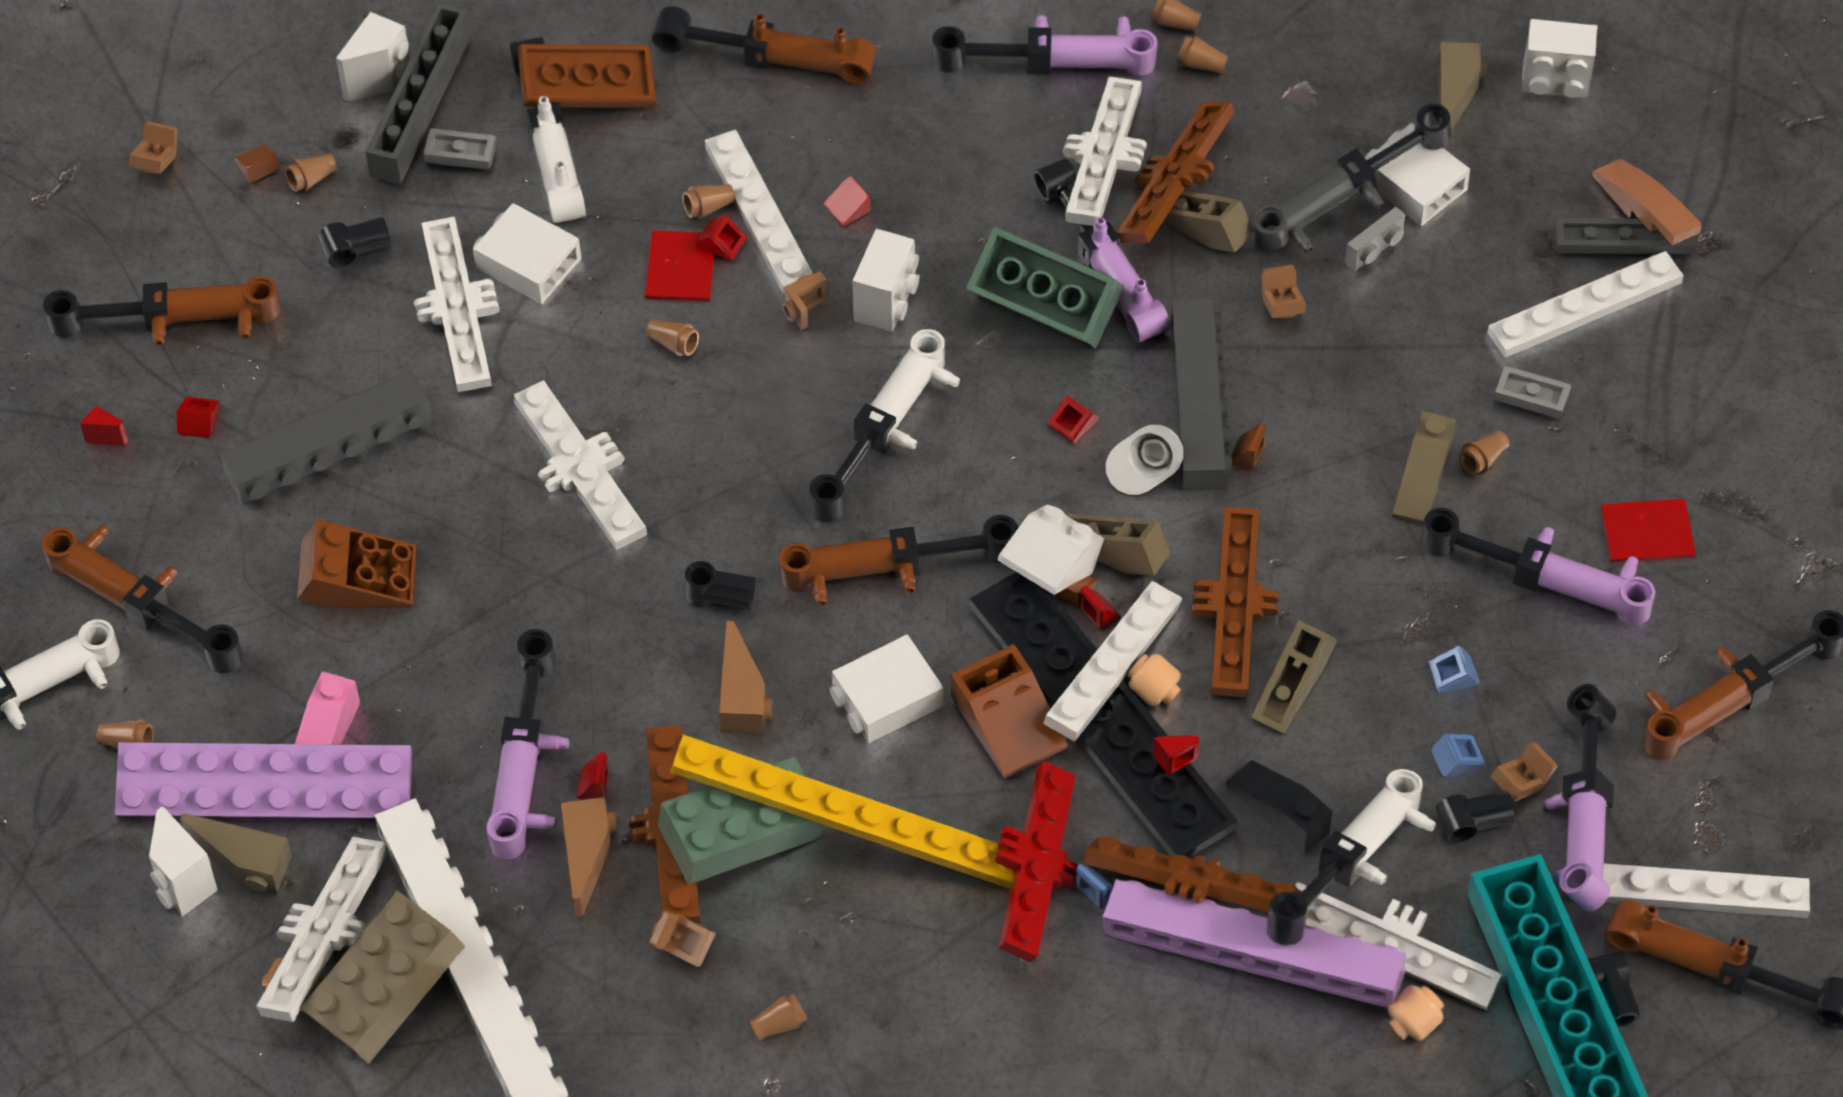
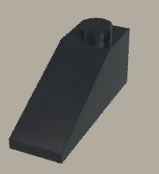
M1251 760L1226 781L1227 787L1303 855L1330 833L1333 811L1310 790L1293 780Z

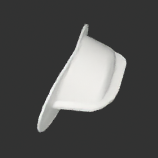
M1150 424L1140 428L1117 444L1109 453L1106 461V474L1110 483L1118 491L1128 495H1140L1151 490L1180 468L1183 460L1182 443L1170 428L1163 425Z

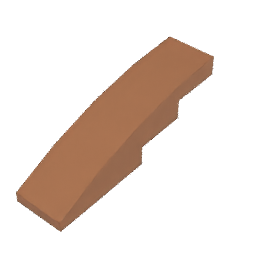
M1619 159L1592 171L1593 178L1629 218L1637 216L1650 232L1658 229L1671 245L1701 232L1702 223L1664 186L1639 168Z

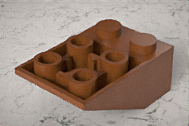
M317 519L303 537L301 543L297 600L329 608L411 607L414 595L417 545Z
M1014 644L951 674V698L1004 779L1068 748V744L1062 734L1043 724L1050 707L1032 670Z

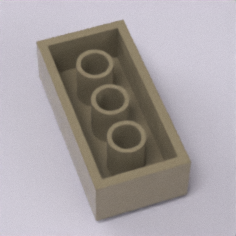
M397 890L301 1006V1009L315 1023L369 1064L464 949L465 945L450 929Z

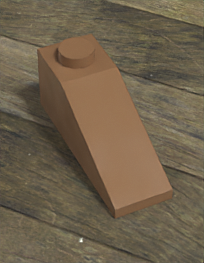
M726 621L719 706L720 731L764 733L765 719H772V698H766L765 683L734 621Z
M605 797L561 803L575 917L583 916L611 849L610 833L617 832L614 810L607 811Z

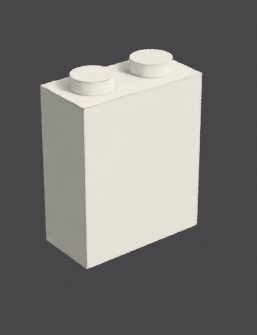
M1411 123L1402 131L1394 132L1379 149L1371 150L1365 159H1370L1415 131V125ZM1419 143L1376 170V190L1419 226H1423L1467 190L1470 169L1444 148L1431 150Z
M514 203L504 213L502 212L496 217L493 226L485 235H481L473 246L477 270L541 305L581 260L579 238Z
M908 634L832 671L833 686L830 687L831 696L838 707L844 706L848 712L847 717L852 729L856 734L862 733L868 744L944 706V687Z

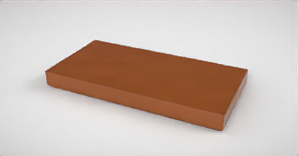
M519 44L518 46L523 107H538L539 98L545 96L549 99L550 104L560 103V107L655 108L656 94L650 45Z

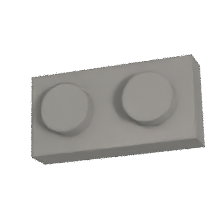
M430 128L423 153L424 163L490 170L497 144L496 136Z
M1395 207L1347 243L1345 264L1353 271H1356L1362 265L1372 263L1379 253L1389 245L1394 246L1404 235L1405 214Z
M1505 365L1495 390L1494 400L1561 419L1572 384Z

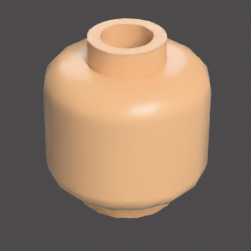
M1144 654L1127 674L1130 678L1128 683L1129 689L1149 707H1156L1161 702L1168 706L1182 690L1177 686L1181 678L1180 671L1160 654H1153L1150 657Z
M1410 985L1395 998L1393 1004L1388 1006V1013L1392 1018L1388 1025L1402 1040L1409 1036L1415 1041H1422L1443 1021L1441 1009L1444 1008V1004L1427 986L1422 985L1419 988L1415 985Z

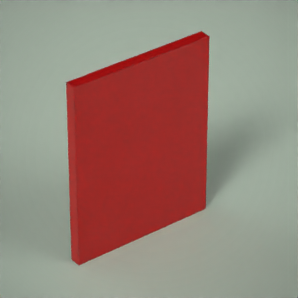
M652 230L645 299L710 301L714 253L696 243L702 232Z
M1685 498L1601 504L1611 563L1626 562L1628 557L1631 556L1636 557L1638 561L1691 558L1696 556Z

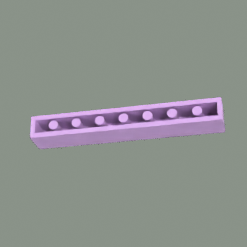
M1116 879L1103 914L1104 935L1386 1008L1393 1004L1398 996L1405 973L1406 953L1399 951L1393 946H1378L1362 942L1354 936L1346 935L1342 937L1326 933L1323 929L1315 926L1305 927L1304 935L1298 943L1280 945L1272 941L1267 935V917L1255 915L1244 908L1232 909L1220 906L1208 899H1204L1201 904L1193 902L1192 898L1187 900L1181 899L1178 892H1175L1173 896L1166 895L1164 890L1149 888L1137 881L1125 882Z

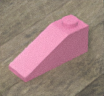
M321 672L308 699L295 744H342L360 705L356 681Z

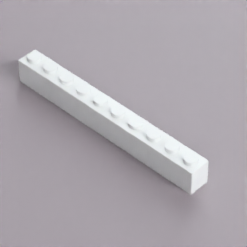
M416 798L376 814L375 820L379 836L388 848V854L411 901L450 929L465 945L464 949L446 969V973L506 1096L568 1097L561 1077L554 1078L549 1069L553 1067V1063L545 1046L538 1047L534 1037L538 1036L531 1016L523 1017L519 1007L523 1006V1002L516 986L509 987L504 978L508 976V972L500 955L494 957L489 948L493 946V941L485 925L479 927L475 920L479 914L472 897L468 896L465 898L460 889L464 887V883L457 867L455 866L450 869L446 859L450 858L444 840L442 837L435 839L432 830L436 828L429 810H421Z

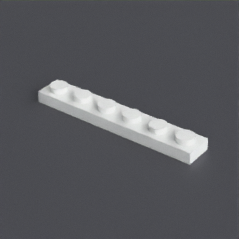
M736 129L706 139L705 148L724 184L732 186L735 194L734 203L782 294L785 295L784 287L795 283L803 276L813 274Z
M1664 251L1489 325L1488 335L1504 358H1507L1682 283L1683 274L1668 253Z
M1151 581L1049 710L1043 724L1075 742L1179 609L1183 598Z
M1604 864L1603 879L1609 884L1610 888L1606 904H1617L1622 900H1630L1643 906L1653 905L1660 908L1808 918L1810 913L1808 878Z

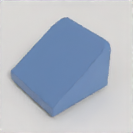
M1461 646L1428 661L1438 692L1440 693L1480 684L1472 658Z
M1444 734L1431 748V752L1443 777L1456 776L1483 768L1486 765L1473 735Z
M1080 864L1076 871V887L1099 908H1104L1108 903L1114 885L1095 868Z

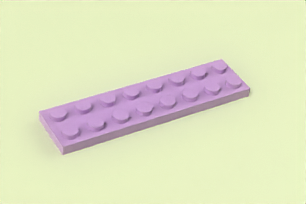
M118 742L115 816L156 817V811L163 806L173 818H181L182 813L203 818L375 820L376 814L410 801L411 745Z

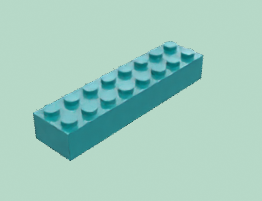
M1538 854L1471 873L1467 893L1468 899L1498 969L1502 974L1504 983L1553 1097H1648L1542 855Z

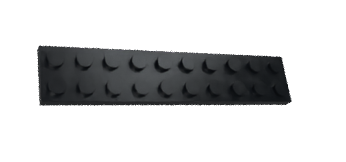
M1017 572L969 599L970 608L1003 649L1013 644L1016 646L1032 670L1051 708L1098 650L1052 593ZM1122 680L1079 735L1077 741L1170 856L1182 855L1190 858L1238 828V821L1191 763L1173 774L1168 775L1153 756V747L1156 737L1168 735Z

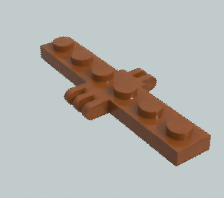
M1202 102L1168 155L1151 156L1148 159L1141 173L1135 179L1136 185L1145 189L1116 231L1120 238V243H1149L1183 190L1191 187L1193 183H1205L1209 176L1208 174H1211L1214 169V164L1204 158L1235 112L1231 102Z
M1224 507L1219 581L1196 580L1194 582L1195 593L1193 594L1194 605L1192 606V615L1216 619L1211 695L1248 696L1252 621H1261L1263 616L1273 617L1278 614L1277 603L1279 602V593L1265 590V586L1262 584H1255L1260 509Z
M682 725L646 728L653 807H647L642 810V814L632 815L628 818V825L630 828H633L629 831L630 840L645 841L647 846H656L662 915L664 911H670L680 914L695 923H700L697 882L690 885L687 884L657 826L662 802L688 794L687 778L670 772L683 736Z
M1097 837L1085 851L1084 864L1165 885L1164 894L1173 896L1176 891H1179V898L1187 900L1190 895H1193V902L1200 904L1208 896L1269 912L1270 902L1278 893L1293 892L1299 895L1302 892L1295 885L1289 883L1275 884L1264 881L1255 874L1246 873L1241 875L1229 872L1226 868L1219 865V860L1214 858L1205 863L1206 857L1202 855H1197L1194 859H1189L1182 855L1168 856L1157 853L1148 846L1134 847L1122 844L1120 840L1113 837Z

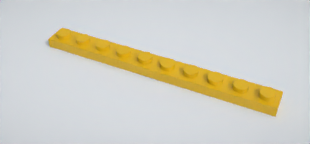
M683 735L670 771L671 773L1011 889L1015 871L995 862L996 852L999 851L997 848L998 843L686 735Z

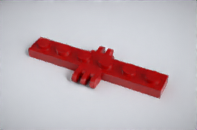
M1043 761L1037 767L1024 831L1021 832L1010 826L1002 827L1000 833L1002 839L998 842L997 848L999 851L995 855L996 863L1015 871L998 948L1028 962H1032L1038 957L1052 888L1056 889L1061 886L1065 888L1075 887V876L1078 864L1068 860L1067 853L1060 849L1076 775L1046 761Z

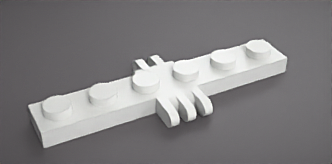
M1109 77L1092 131L1083 132L1082 135L1070 134L1067 136L1062 151L1063 155L1068 158H1074L1081 165L1066 209V222L1094 226L1095 220L1103 216L1117 169L1133 172L1139 171L1147 143L1142 139L1129 138L1127 135L1141 94V81Z
M455 217L421 223L435 289L428 291L427 297L418 298L414 301L417 319L419 322L432 321L434 325L443 324L458 392L492 386L477 318L494 315L500 311L499 304L496 302L497 295L494 291V282L487 279L469 283Z
M544 380L514 394V403L552 456L547 462V467L538 473L541 481L545 482L547 490L554 492L563 487L565 491H569L574 488L616 550L646 536L647 528L608 473L609 470L621 465L625 460V457L618 451L615 443L610 442L611 437L608 433L602 432L585 440Z
M352 837L314 906L297 903L292 905L289 910L291 915H286L283 920L284 926H280L276 933L279 939L292 942L256 1006L260 1016L294 1022L334 950L340 951L344 945L351 947L367 928V925L358 920L354 913L389 852L385 842Z
M1298 881L1295 885L1298 890L1302 891L1307 887ZM1321 893L1308 907L1305 927L1315 926L1323 929L1326 933L1342 937L1346 935L1354 936L1362 942L1378 946H1393L1399 951L1406 953L1404 974L1487 1011L1503 978L1502 974L1419 937L1418 935L1428 914L1420 911L1416 916L1415 922L1411 923L1409 920L1414 907L1406 905L1401 916L1398 917L1395 914L1400 907V901L1394 898L1383 919H1379L1324 893Z

